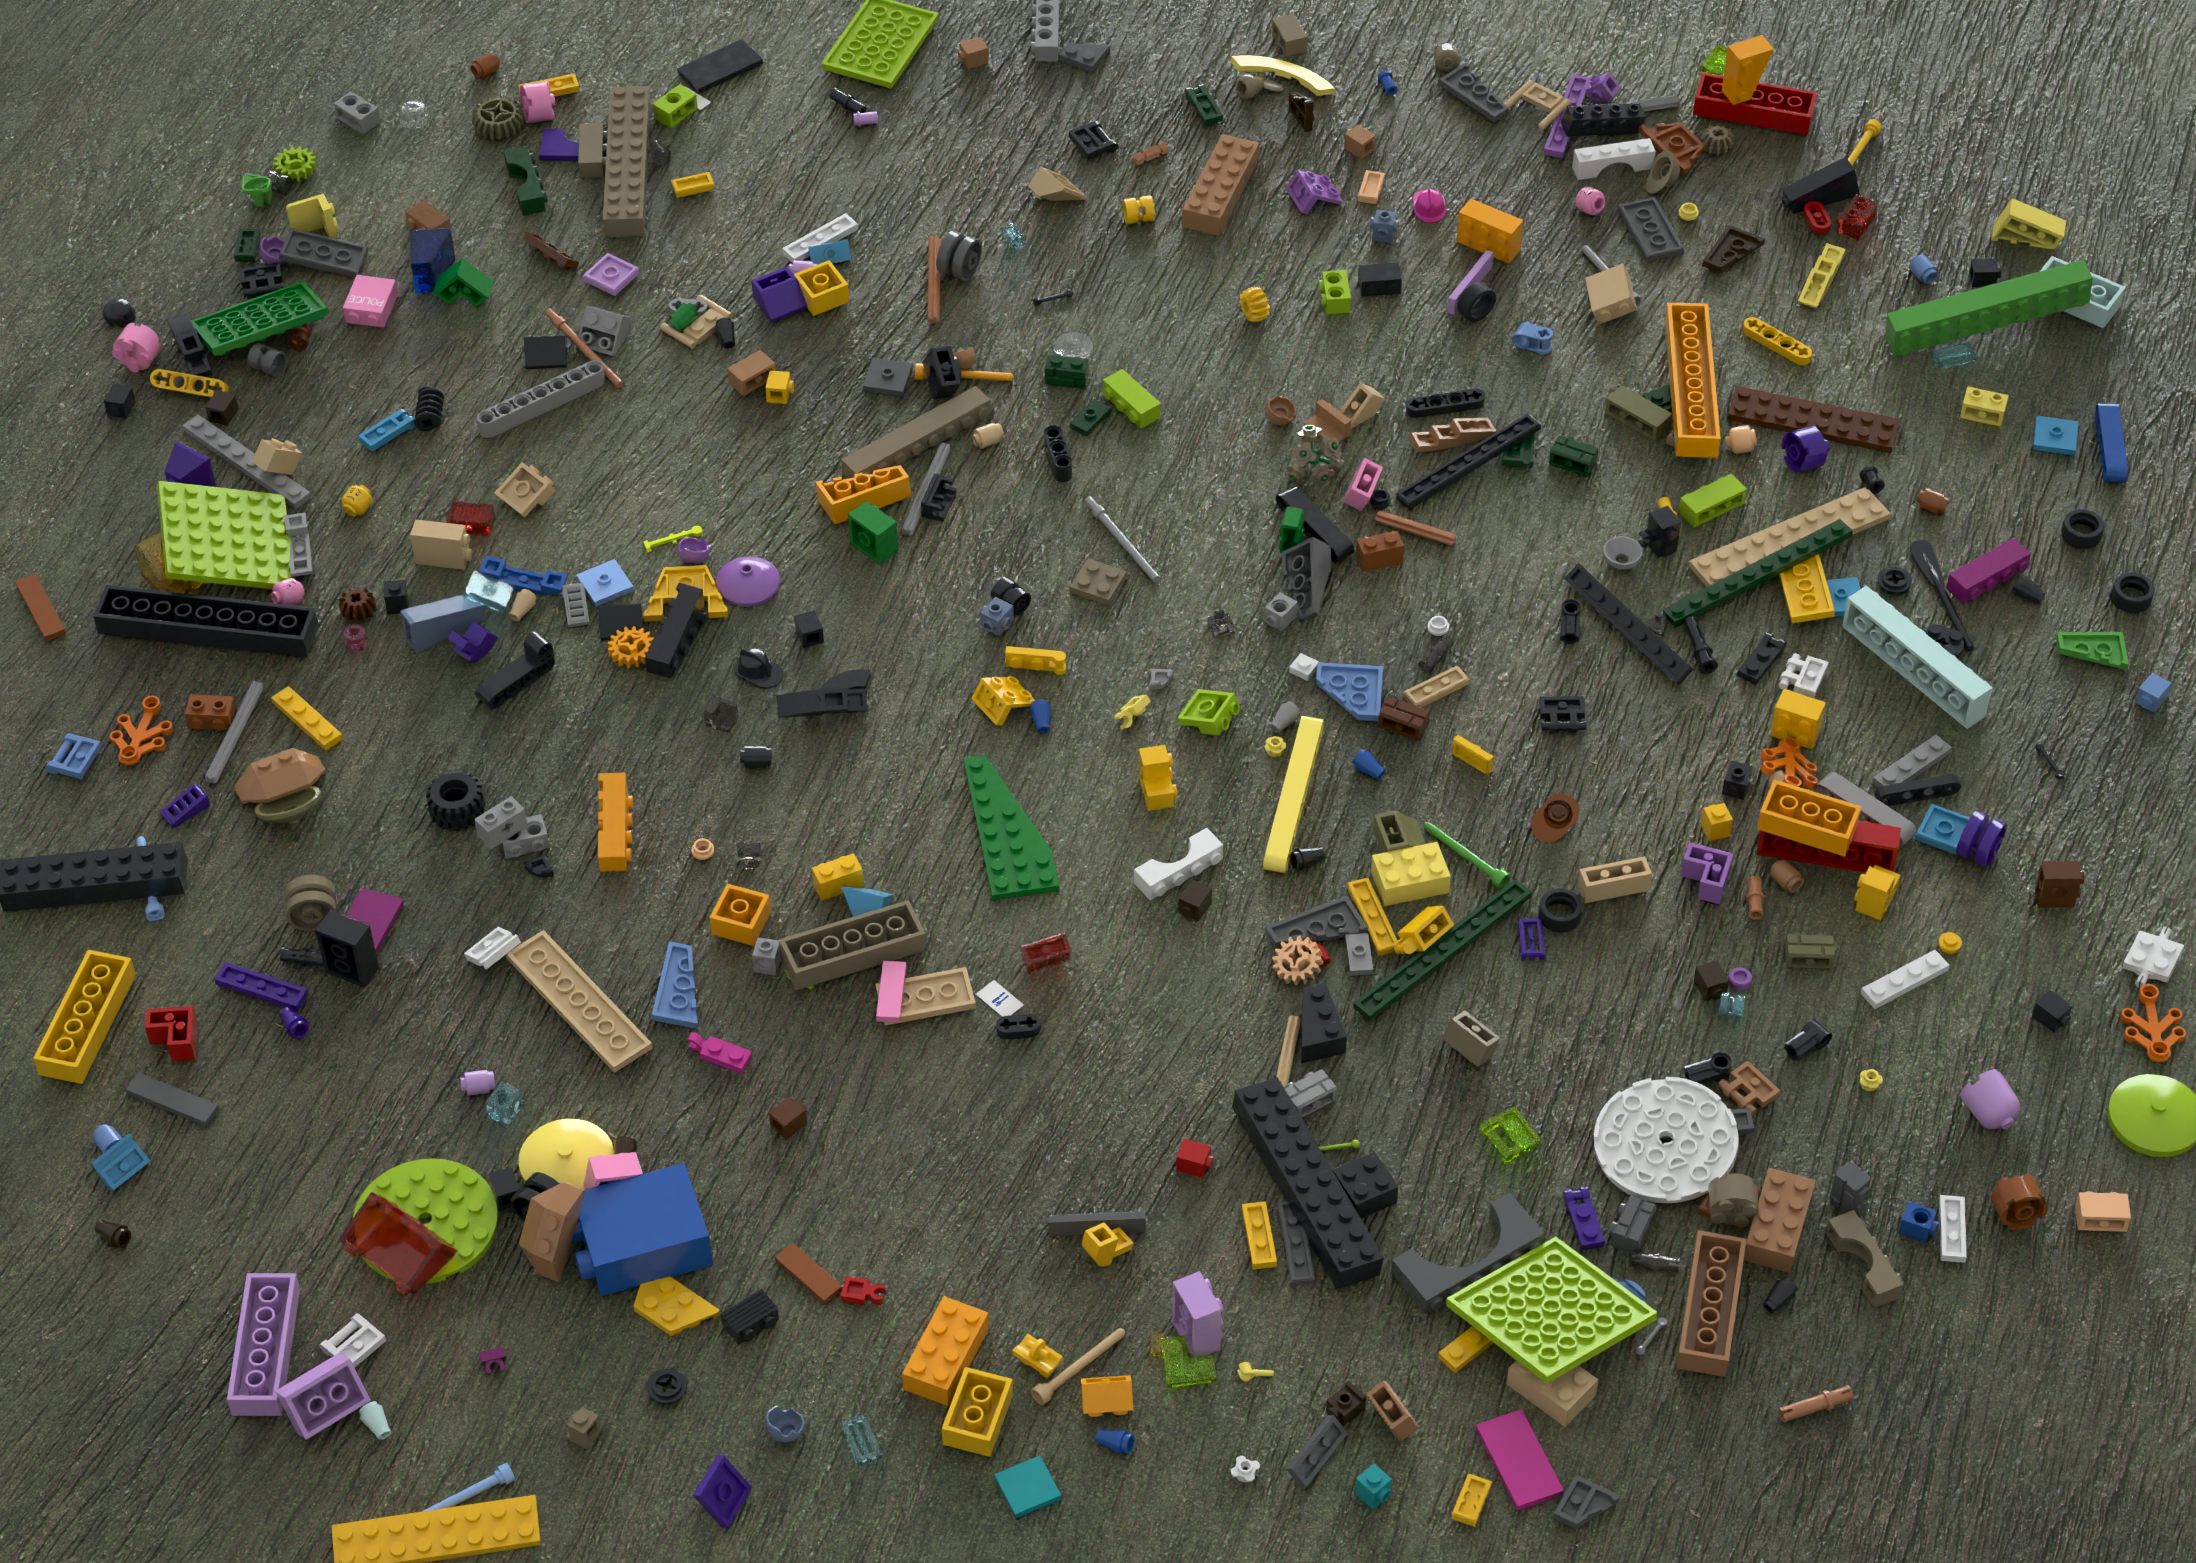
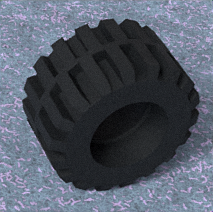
M449 771L448 774L443 773L439 775V778H434L432 784H429L427 787L426 798L431 820L436 822V825L439 827L444 826L445 830H450V828L454 831H459V828L467 829L469 825H475V818L485 812L482 785L478 782V778L472 777L471 773L466 772L463 774V771H457V773Z

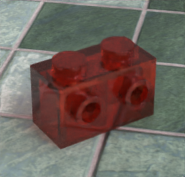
M1856 194L1852 201L1849 200L1843 213L1840 212L1837 216V233L1859 240L1875 219L1878 203Z

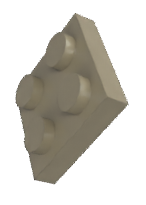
M1088 558L1071 584L1070 593L1109 606L1125 581L1127 571Z

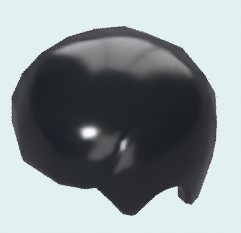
M115 298L104 306L102 315L110 326L115 323L122 328L136 319V311L126 299Z

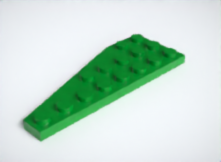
M985 755L963 758L992 901L1060 891L1052 850Z

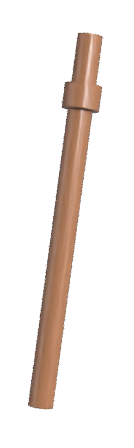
M551 308L545 311V314L553 321V325L557 330L562 331L591 361L597 360L603 364L605 376L617 388L623 385V381L567 325V321L562 316H558Z

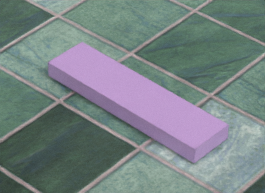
M1485 251L1449 296L1448 313L1455 315L1458 311L1457 302L1464 290L1476 282H1481L1493 265L1494 252Z

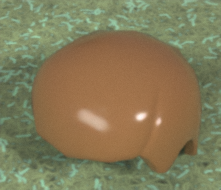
M973 347L953 353V356H956L959 361L961 370L969 369L975 361Z
M1276 395L1272 399H1268L1265 414L1273 424L1283 426L1294 420L1296 417V407L1293 401L1287 397Z

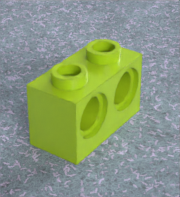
M1347 271L1322 272V280L1318 281L1319 292H1323L1321 294V306H1325L1326 314L1350 313L1351 295Z

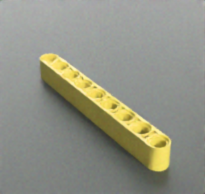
M1307 716L1301 717L1264 856L1263 870L1286 873L1290 853L1293 849L1323 733L1324 719Z

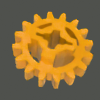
M633 626L632 630L624 627V632L617 630V636H610L611 641L608 642L609 657H612L613 663L618 661L620 667L627 664V668H630L631 664L639 667L640 662L646 664L645 656L654 637H651L650 632L644 633V628L637 631L636 627Z

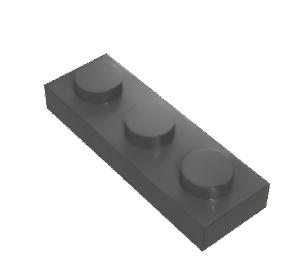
M1327 1415L1286 1468L1300 1487L1308 1486L1348 1434L1334 1415Z

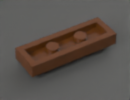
M529 232L525 233L523 239L529 243L528 246L536 251L541 250L544 257L556 260V265L563 269L568 267L577 268L579 261L541 236Z

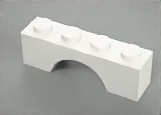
M1650 138L1574 149L1572 168L1577 180L1595 178L1606 166L1618 162L1629 164L1634 169V172L1649 170L1655 159L1656 151Z
M1205 828L1189 838V853L1182 860L1174 863H1162L1151 859L1135 868L1134 884L1149 900L1162 896L1171 888L1181 885L1190 877L1198 875L1209 866L1219 863L1223 859V844L1208 828Z

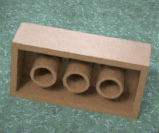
M1768 1168L1758 1202L1759 1212L1754 1215L1746 1242L1744 1261L1791 1273L1816 1180Z

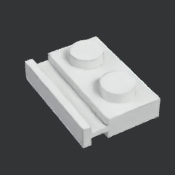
M497 927L466 951L464 955L467 961L480 967L483 965L485 969H488L521 942L518 935L515 934L513 936L511 932Z

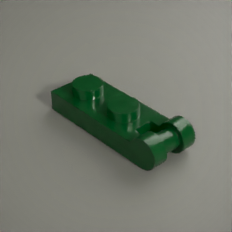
M1204 84L1198 85L1197 88L1192 89L1189 87L1185 89L1187 100H1190L1205 126L1223 121V114Z

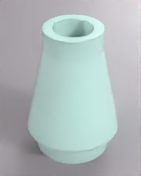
M373 1401L360 1409V1420L376 1435L378 1440H383L391 1434L382 1405H378L376 1401Z

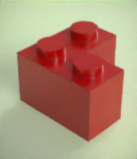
M194 1007L146 1009L145 1030L149 1044L167 1043L172 1062L196 1060L198 1021Z

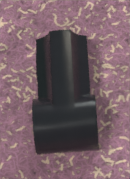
M1567 599L1561 606L1560 640L1565 642V644L1579 642L1581 604L1575 599Z
M1812 1019L1805 1024L1798 1035L1785 1043L1784 1049L1793 1061H1799L1815 1048L1819 1050L1824 1048L1830 1042L1833 1035L1816 1019Z
M1717 1052L1711 1056V1059L1684 1066L1685 1079L1699 1084L1713 1080L1720 1082L1722 1079L1727 1081L1730 1078L1732 1060L1727 1053Z

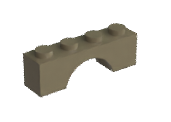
M1855 1210L1829 1219L1826 1235L1838 1252L1856 1254L1867 1263L1870 1271L1865 1275L1862 1290L1873 1307L1876 1308L1899 1299L1904 1286L1903 1280L1891 1267L1888 1256L1884 1255L1880 1250L1876 1238L1868 1232L1865 1221L1858 1217Z

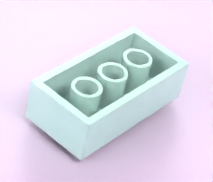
M2051 256L2040 271L2069 263ZM2091 273L2093 280L2090 302L2081 307L2077 306L2066 309L2064 312L2104 328L2121 306L2126 287Z

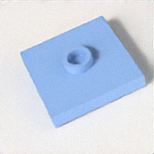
M615 559L576 575L577 581L584 584L585 593L595 607L634 591L632 583Z

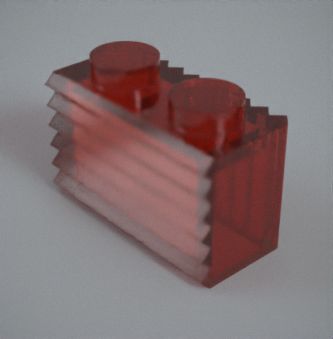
M452 501L447 523L465 525L468 534L491 535L495 520L494 506L487 503L476 504L475 502Z
M1063 932L1021 946V957L1026 971L1031 973V971H1039L1040 968H1048L1049 965L1052 966L1053 964L1057 965V963L1061 964L1062 961H1069L1071 958V948L1066 934Z

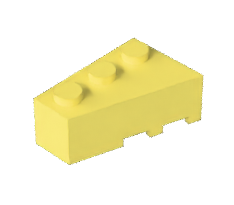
M2012 198L1993 224L1991 240H2011L2010 243L2012 244L2024 242L2030 243L2029 246L2055 250L2064 238L2066 220Z

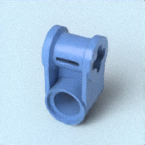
M1523 322L1515 332L1512 341L1519 348L1544 355L1552 351L1551 339L1553 331L1547 327Z

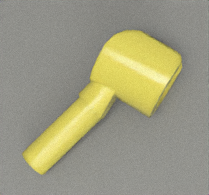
M1249 1362L1240 1363V1369L1237 1370L1239 1377L1245 1382L1258 1376H1274V1370H1252Z

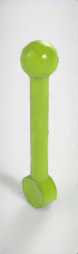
M1352 1140L1351 1143L1322 1146L1319 1148L1321 1151L1349 1147L1357 1149L1360 1146V1142Z

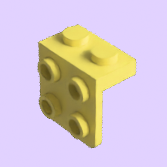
M324 194L290 203L286 206L291 228L306 232L324 228L328 237L337 238L336 229H338L336 218L332 216L335 214L333 204L328 203Z

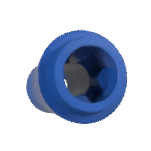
M1044 699L1035 700L1029 708L1037 732L1041 734L1047 733L1050 730L1051 706Z
M1363 749L1352 760L1355 769L1374 777L1376 780H1379L1386 771L1369 751Z
M1099 1428L1095 1441L1123 1455L1124 1453L1129 1454L1132 1451L1135 1437L1128 1430Z

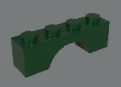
M527 146L504 150L505 164L509 177L525 181L523 185L516 188L522 216L546 211L547 195L545 191H542L543 183L541 178H537L539 177L537 165L533 166L535 164L533 153H529Z

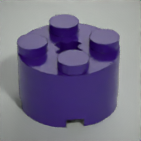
M1815 425L1786 433L1782 439V449L1786 451V456L1783 457L1787 466L1793 472H1804L1824 465L1827 452L1830 450V444L1828 440L1823 438Z

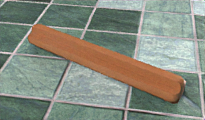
M1379 511L1376 515L1375 521L1377 523L1450 546L1455 544L1456 534L1383 511Z

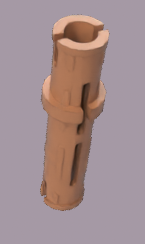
M1849 1385L1832 1391L1824 1390L1820 1395L1779 1407L1778 1414L1779 1417L1783 1416L1781 1421L1786 1423L1787 1421L1823 1409L1831 1410L1835 1405L1852 1401L1854 1399L1853 1392H1848V1390H1851Z

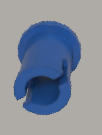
M1382 71L1378 75L1379 84H1382L1387 95L1395 94L1398 89L1392 80V74L1388 71Z

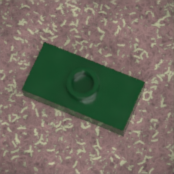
M260 229L239 230L234 254L235 262H255L261 235Z
M1093 399L1070 422V428L1088 436L1111 413V407Z

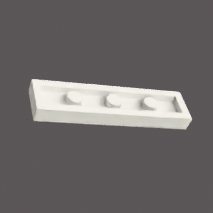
M845 213L782 248L783 255L792 263L794 260L803 261L810 257L809 246L837 242L858 230V223Z
M1933 950L1861 988L1860 994L1874 1009H1877L1947 972L1949 964L1936 950Z

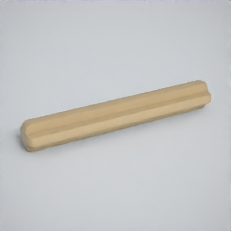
M1291 1015L1288 1018L1276 1075L1283 1087L1289 1083L1301 1024L1299 1016Z

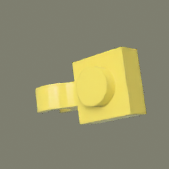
M1146 694L1135 696L1120 709L1121 712L1114 716L1115 720L1123 717L1124 723L1120 728L1130 727L1133 715H1141L1146 710L1145 707L1151 702Z

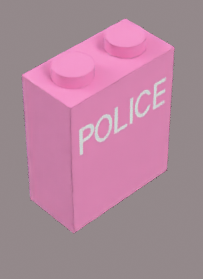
M356 275L343 306L345 323L385 327L398 296L396 280Z

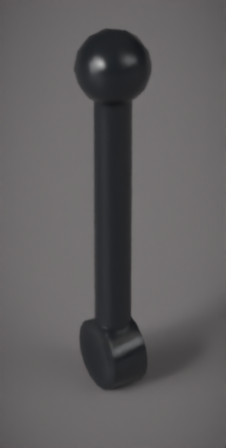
M1067 290L1065 293L1042 299L1037 297L1033 299V304L1039 306L1042 302L1066 296L1072 297L1073 291Z
M2037 743L2035 746L2036 750L2043 754L2056 772L2055 777L2063 779L2065 772L2058 769L2044 750V745Z

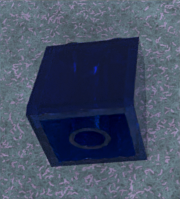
M451 228L410 231V264L415 292H433L438 276L449 269L456 260Z

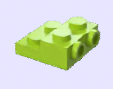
M1198 689L1177 719L1180 725L1198 727L1202 734L1220 735L1223 730L1229 728L1230 719L1233 715L1239 714L1240 705L1234 693Z

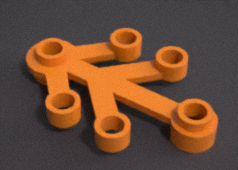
M148 696L142 701L144 715L137 730L133 726L128 714H121L117 718L119 727L125 729L132 739L130 745H127L121 731L115 730L109 735L111 743L117 745L120 749L118 758L123 765H134L140 761L142 755L152 750L161 752L166 748L164 738L155 736L159 734L170 735L173 732V726L170 721H162L159 725L147 730L153 716L157 715L161 710L160 699L156 696ZM155 737L152 742L140 746L142 742Z
M1785 737L1779 742L1778 747L1763 749L1760 758L1764 762L1760 769L1764 774L1772 775L1775 769L1785 767V777L1782 782L1797 787L1803 784L1806 788H1815L1818 782L1814 776L1817 766L1800 753V743L1797 740ZM1777 755H1785L1784 758L1773 760ZM1795 771L1803 778L1802 782L1795 776Z
M2144 984L2140 988L2139 999L2145 1004L2148 1022L2138 1016L2131 1008H2124L2120 1019L2123 1023H2133L2151 1036V1041L2141 1035L2137 1028L2132 1026L2125 1029L2124 1039L2130 1043L2137 1042L2147 1049V1056L2152 1061L2162 1063L2170 1058V1048L2176 1042L2180 1043L2185 1039L2186 1031L2182 1027H2174L2170 1036L2164 1041L2161 1039V1034L2172 1024H2177L2181 1021L2182 1011L2178 1008H2171L2167 1016L2158 1023L2155 1002L2157 1001L2159 990L2152 984Z

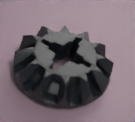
M1887 567L1879 572L1877 584L1880 585L1881 590H1887L1888 594L1895 592L1898 595L1900 592L1906 593L1907 589L1911 588L1912 577L1902 568ZM1892 577L1896 582H1898L1897 584H1894L1893 581H1891Z
M675 1369L659 1370L650 1377L647 1383V1391L651 1400H656L659 1405L662 1403L671 1405L676 1400L680 1402L681 1397L686 1394V1378ZM671 1381L672 1389H668L667 1392L664 1393L663 1387H666L668 1384H670Z

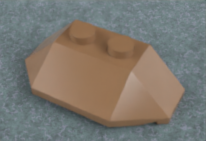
M291 748L250 763L234 789L242 804H247L248 802L268 803L311 787L321 775L326 773V770L318 756Z
M562 1182L531 1198L519 1245L537 1274L556 1282H561L584 1199L585 1189Z

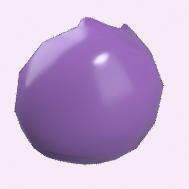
M276 236L268 239L264 237L259 246L260 257L267 264L285 263L286 261L279 260V254L285 241Z
M691 537L682 539L677 547L680 558L686 563L694 565L703 563L708 558L711 545L708 546L705 539L700 541Z

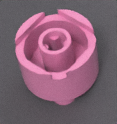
M544 81L521 85L519 88V99L523 103L522 109L525 122L535 123L554 120L555 116L552 106L555 105L554 94H550L549 82Z
M130 323L114 342L112 355L128 366L130 371L139 372V370H145L150 366L162 347L159 345L158 341L160 339L151 328L142 324L140 327L134 326L135 323Z

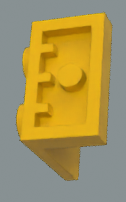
M1012 676L982 678L971 698L996 726L1003 725L1011 708L1031 707V703L1035 701L1031 693L1025 690L1019 684V681Z

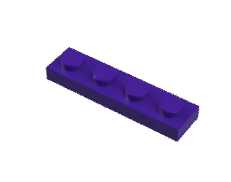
M225 962L214 979L215 984L282 1007H290L297 1012L309 995L307 988Z

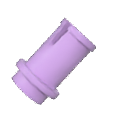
M857 111L856 114H853L854 125L861 127V125L878 124L877 111L868 113Z

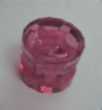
M354 624L345 628L343 635L348 650L359 652L366 648L367 638L365 637V629L361 625Z

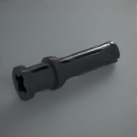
M1688 617L1684 621V626L1694 647L1693 656L1698 660L1699 671L1703 674H1710L1718 667L1717 661L1712 656L1713 650L1706 644L1697 618Z

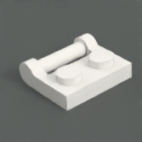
M356 1313L351 1317V1321L328 1341L324 1340L320 1343L319 1347L330 1357L341 1352L350 1358L355 1368L385 1343L386 1338L372 1324ZM357 1328L359 1329V1330H358L356 1333H354L349 1339H347L343 1344H341L338 1348H336V1346H337L339 1343H341L345 1338H347V1337H348L351 1333H353Z

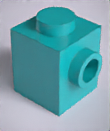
M1373 1463L1356 1478L1355 1495L1374 1510L1391 1495L1392 1479Z

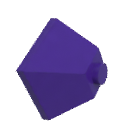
M177 441L174 444L164 471L166 482L216 487L210 458Z

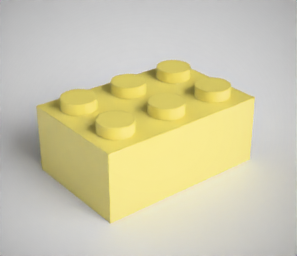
M1438 842L1372 855L1371 874L1383 906L1449 893L1451 875Z

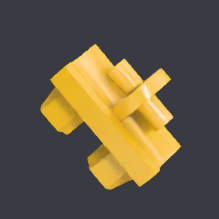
M1028 1333L1022 1342L1012 1350V1354L1018 1357L1022 1363L1030 1365L1045 1378H1049L1056 1370V1367L1063 1361V1356L1046 1346V1341L1043 1339L1037 1340Z

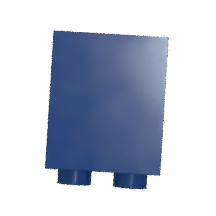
M685 1163L586 1189L571 1244L583 1241L585 1250L575 1252L578 1271L582 1281L591 1278L595 1279L600 1296L637 1287L640 1284L661 1278L673 1277L713 1266L709 1234Z

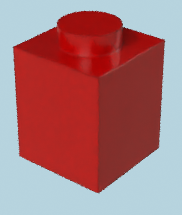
M1183 1139L1176 1156V1171L1204 1178L1206 1170H1211L1214 1156H1211V1146Z

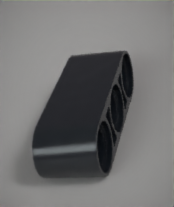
M1057 425L1047 426L1044 430V448L1053 476L1059 482H1067L1072 478V458L1063 431Z

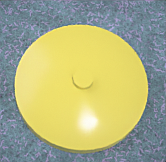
M580 1119L556 1120L539 1127L525 1140L519 1153L520 1174L524 1184L533 1173L540 1172L554 1178L559 1183L567 1182L583 1188L589 1157L614 1155V1148L608 1135L593 1123Z

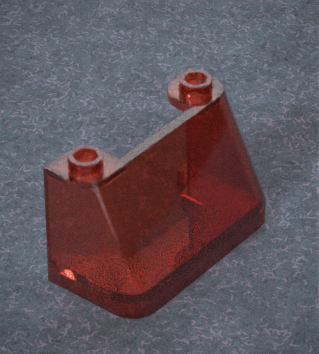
M374 1192L369 1194L338 1239L345 1245L343 1249L354 1257L357 1254L365 1257L392 1277L397 1284L395 1288L406 1296L409 1293L415 1294L450 1262L458 1252L454 1246L404 1209Z

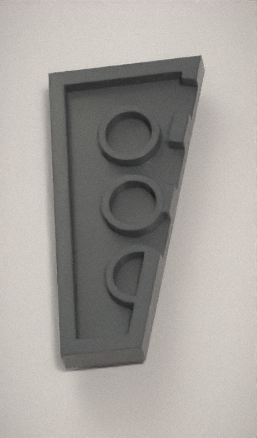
M1467 62L1439 79V86L1494 123L1508 114V107L1495 93L1492 94L1489 91V86L1479 80V75L1475 71L1472 72L1470 70V65Z
M1344 896L1265 926V933L1273 946L1280 948L1282 947L1281 942L1289 943V937L1293 941H1296L1298 936H1301L1303 941L1309 937L1310 940L1318 942L1343 938L1346 934L1368 933V927L1348 896Z

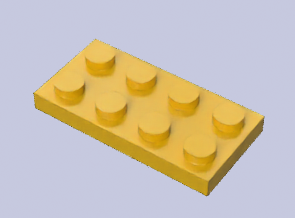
M1819 554L1779 574L1791 623L1835 617V610Z

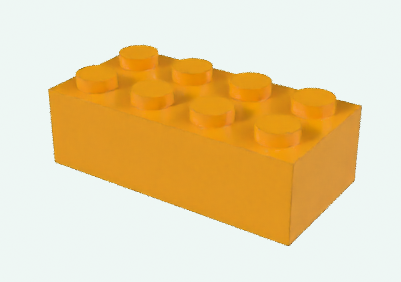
M1773 780L1760 811L1757 829L1845 856L1858 826L1862 806Z
M943 1296L902 1372L903 1390L949 1406L955 1395L964 1368H969L989 1330V1312Z

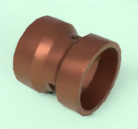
M306 323L302 327L291 328V334L287 342L294 350H305L308 346L312 330Z

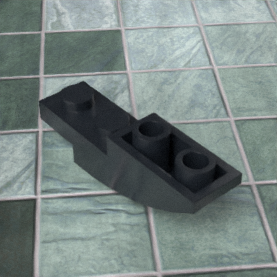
M187 313L167 319L189 374L202 377L211 375L212 371L205 356L204 348Z
M832 688L776 696L778 718L822 716L823 714L866 712L868 710L866 689Z

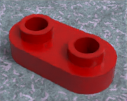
M1815 201L1806 203L1803 214L1811 230L1817 234L1829 232L1831 219L1824 206Z

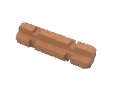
M1165 142L1157 145L1158 147L1153 146L1141 151L1142 153L1134 154L1133 162L1136 165L1143 164L1144 161L1148 162L1159 157L1160 154H1167L1169 147Z

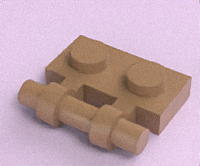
M1746 1061L1730 1073V1079L1733 1082L1729 1084L1725 1079H1722L1718 1083V1086L1723 1090V1094L1727 1098H1732L1738 1104L1737 1107L1739 1109L1750 1108L1752 1116L1757 1112V1109L1752 1104L1756 1102L1763 1108L1780 1096V1090L1749 1061ZM1742 1089L1748 1095L1743 1097L1738 1090Z

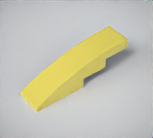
M1826 243L1822 255H1819L1815 267L1812 268L1798 303L1818 308L1838 271L1846 249Z

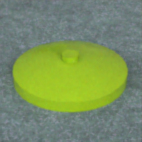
M2145 1074L2125 1080L2114 1090L2108 1105V1121L2115 1135L2126 1146L2148 1156L2172 1157L2185 1153L2196 1145V1094L2186 1085L2170 1077Z

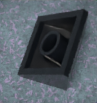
M567 336L524 337L526 369L566 368Z
M642 603L598 607L601 641L611 640L610 636H617V630L624 632V627L632 630V627L635 626L637 631L644 628Z

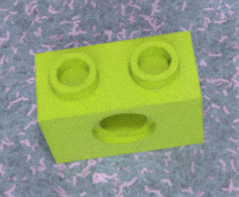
M680 84L653 103L654 119L669 128H672L698 109L697 95Z

